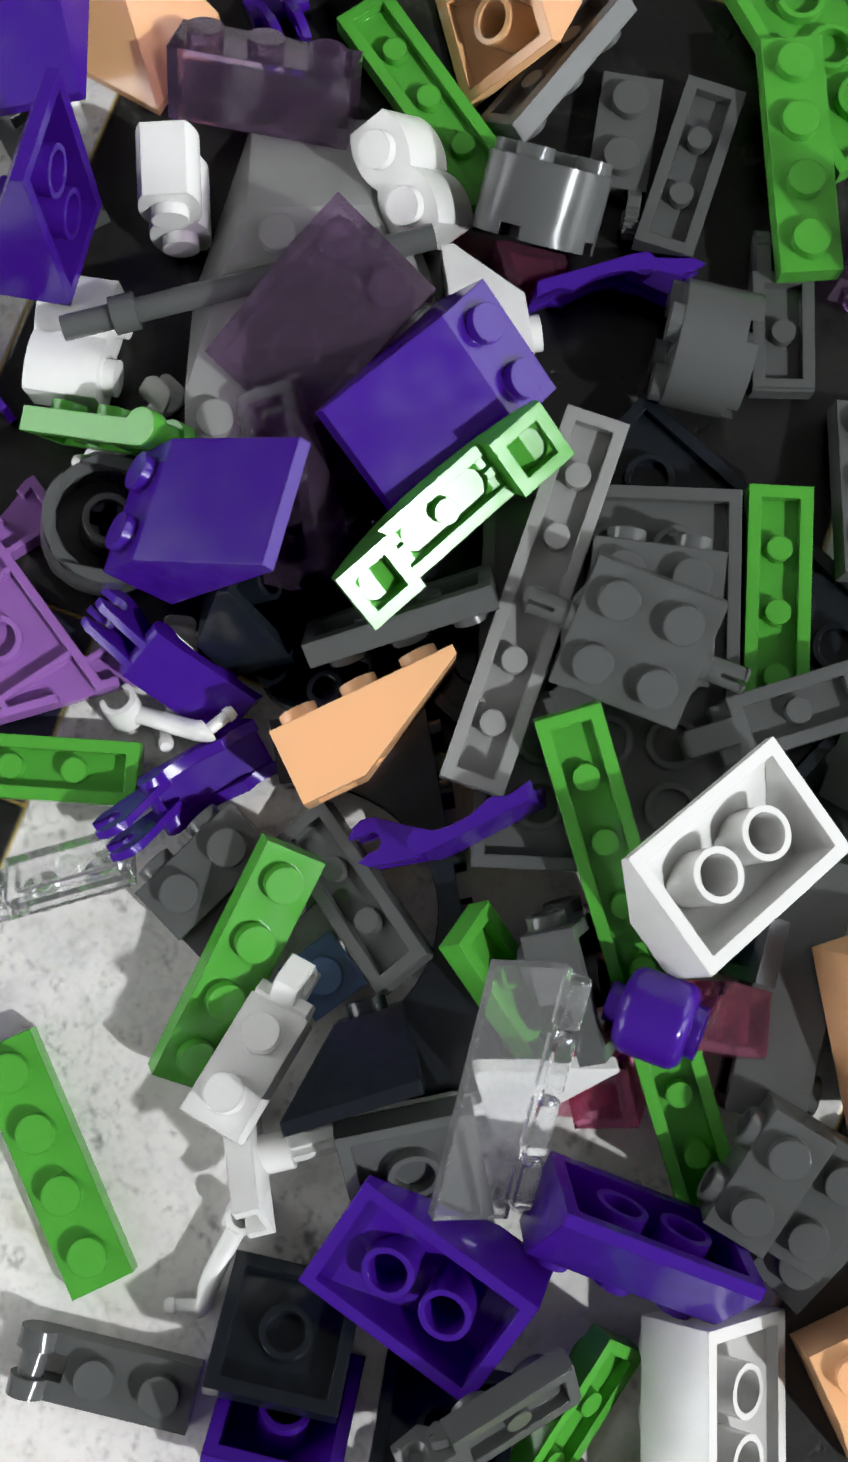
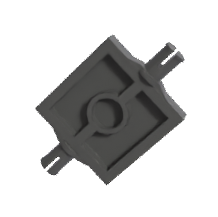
M600 551L587 582L573 596L572 600L540 589L534 585L524 613H530L561 625V646L549 673V682L674 730L678 725L690 695L702 684L703 680L741 695L746 687L743 681L748 683L751 674V668L743 667L714 655L715 637L730 605L727 600Z

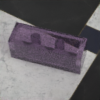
M212 17L183 19L167 44L168 116L177 120H186L188 122L347 150L350 134H352L356 120L359 117L363 51L347 49L343 43L333 39H316L308 42L286 38L282 32L272 28H255L248 31L226 27L220 20Z

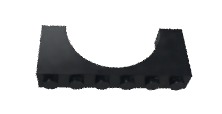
M424 706L369 781L345 793L353 794L373 803L390 814L400 824L432 831L447 827L444 810L453 809L456 806L452 782L439 778L440 772H437L433 747L444 746L438 708L426 710ZM279 719L269 720L271 730L282 725ZM273 742L280 785L285 789H295ZM464 850L439 861H427L433 876L438 904L437 929L433 949L437 955L426 964L418 981L402 1000L425 1075L424 1094L410 1099L475 1088L476 1084L469 1060L475 1056H501L496 1031L493 1027L483 1028L479 1006L438 948L468 904L473 903L472 897L459 898L455 873L467 871Z

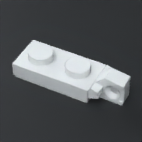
M292 953L275 977L274 983L265 978L260 981L255 991L252 990L179 1109L236 1144L242 1146L313 1028L309 1022L316 1008L307 1002V999L321 978V973L318 972L316 965Z

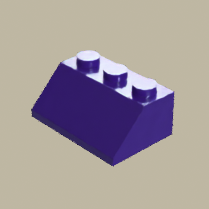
M550 1151L519 1219L525 1253L530 1255L540 1266L557 1273H563L568 1269L592 1278L599 1287L617 1296H627L631 1293L650 1300L666 1314L681 1320H688L692 1316L717 1325L762 1301L767 1288L748 1250L704 1224L699 1207L560 1153Z

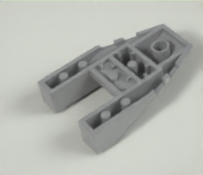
M368 120L252 123L199 281L390 234L379 210L378 191L371 187L362 177L354 162L351 151L350 134ZM423 253L193 310L185 383V424L195 430L197 438L258 437L257 357L375 353L376 358L437 303L436 288Z

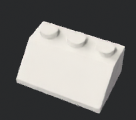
M774 736L762 741L621 860L630 924L665 973L677 979L714 976L848 854L847 840Z
M752 1306L717 1325L692 1316L688 1320L677 1319L662 1310L641 1315V1332L638 1342L641 1356V1401L638 1408V1421L641 1427L640 1462H786L785 1309L775 1306Z

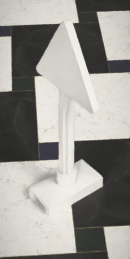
M475 1056L469 1060L476 1084L475 1088L466 1091H449L367 1113L468 1093L472 1114L478 1112L485 1113L491 1135L499 1136L619 1073L620 1069L616 1057H610L604 1064L579 1067L577 1056ZM260 1116L242 1146L223 1136L232 1216L235 1220L245 1218L246 1235L249 1239L276 1233L269 1175L297 1168V1162L337 1152L333 1136V1123L283 1138L281 1129L263 1134Z

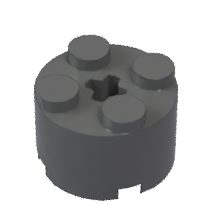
M497 136L495 148L490 147L472 226L498 234L499 231L506 232L509 236L516 237L517 240L578 255L592 256L613 181L610 177L614 165L582 156L558 152L556 149L522 140Z
M689 277L686 282L673 279L664 310V317L667 318L663 339L656 338L650 357L647 375L651 377L646 398L656 401L657 405L731 421L732 410L738 411L742 403L757 357L760 343L754 342V333L749 332L751 321L764 323L766 311L765 294Z
M97 454L84 458L79 463L61 472L51 482L44 497L40 522V541L44 556L51 571L57 577L61 578L71 587L87 594L104 596L100 593L102 589L121 590L125 593L138 589L103 572L110 550L105 547L106 537L99 535V527H97L101 517H109L114 520L124 510L130 489L125 487V478L133 462V459L114 454Z

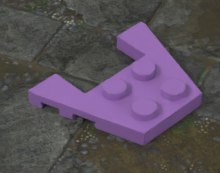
M34 475L27 478L16 490L18 496L0 516V725L123 690L122 685L125 683L135 687L133 683L122 676L120 672L121 663L103 647H100L88 656H84L15 562V560L41 544L40 522L46 491Z

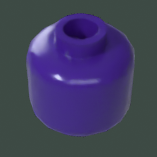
M641 967L631 975L627 984L617 980L614 981L603 1008L602 1020L613 1023L611 1040L617 1051L662 1069H671L676 1067L682 1058L694 1060L708 1023L711 1008L701 1005L702 994L699 987L695 984L677 979L674 976L649 967Z

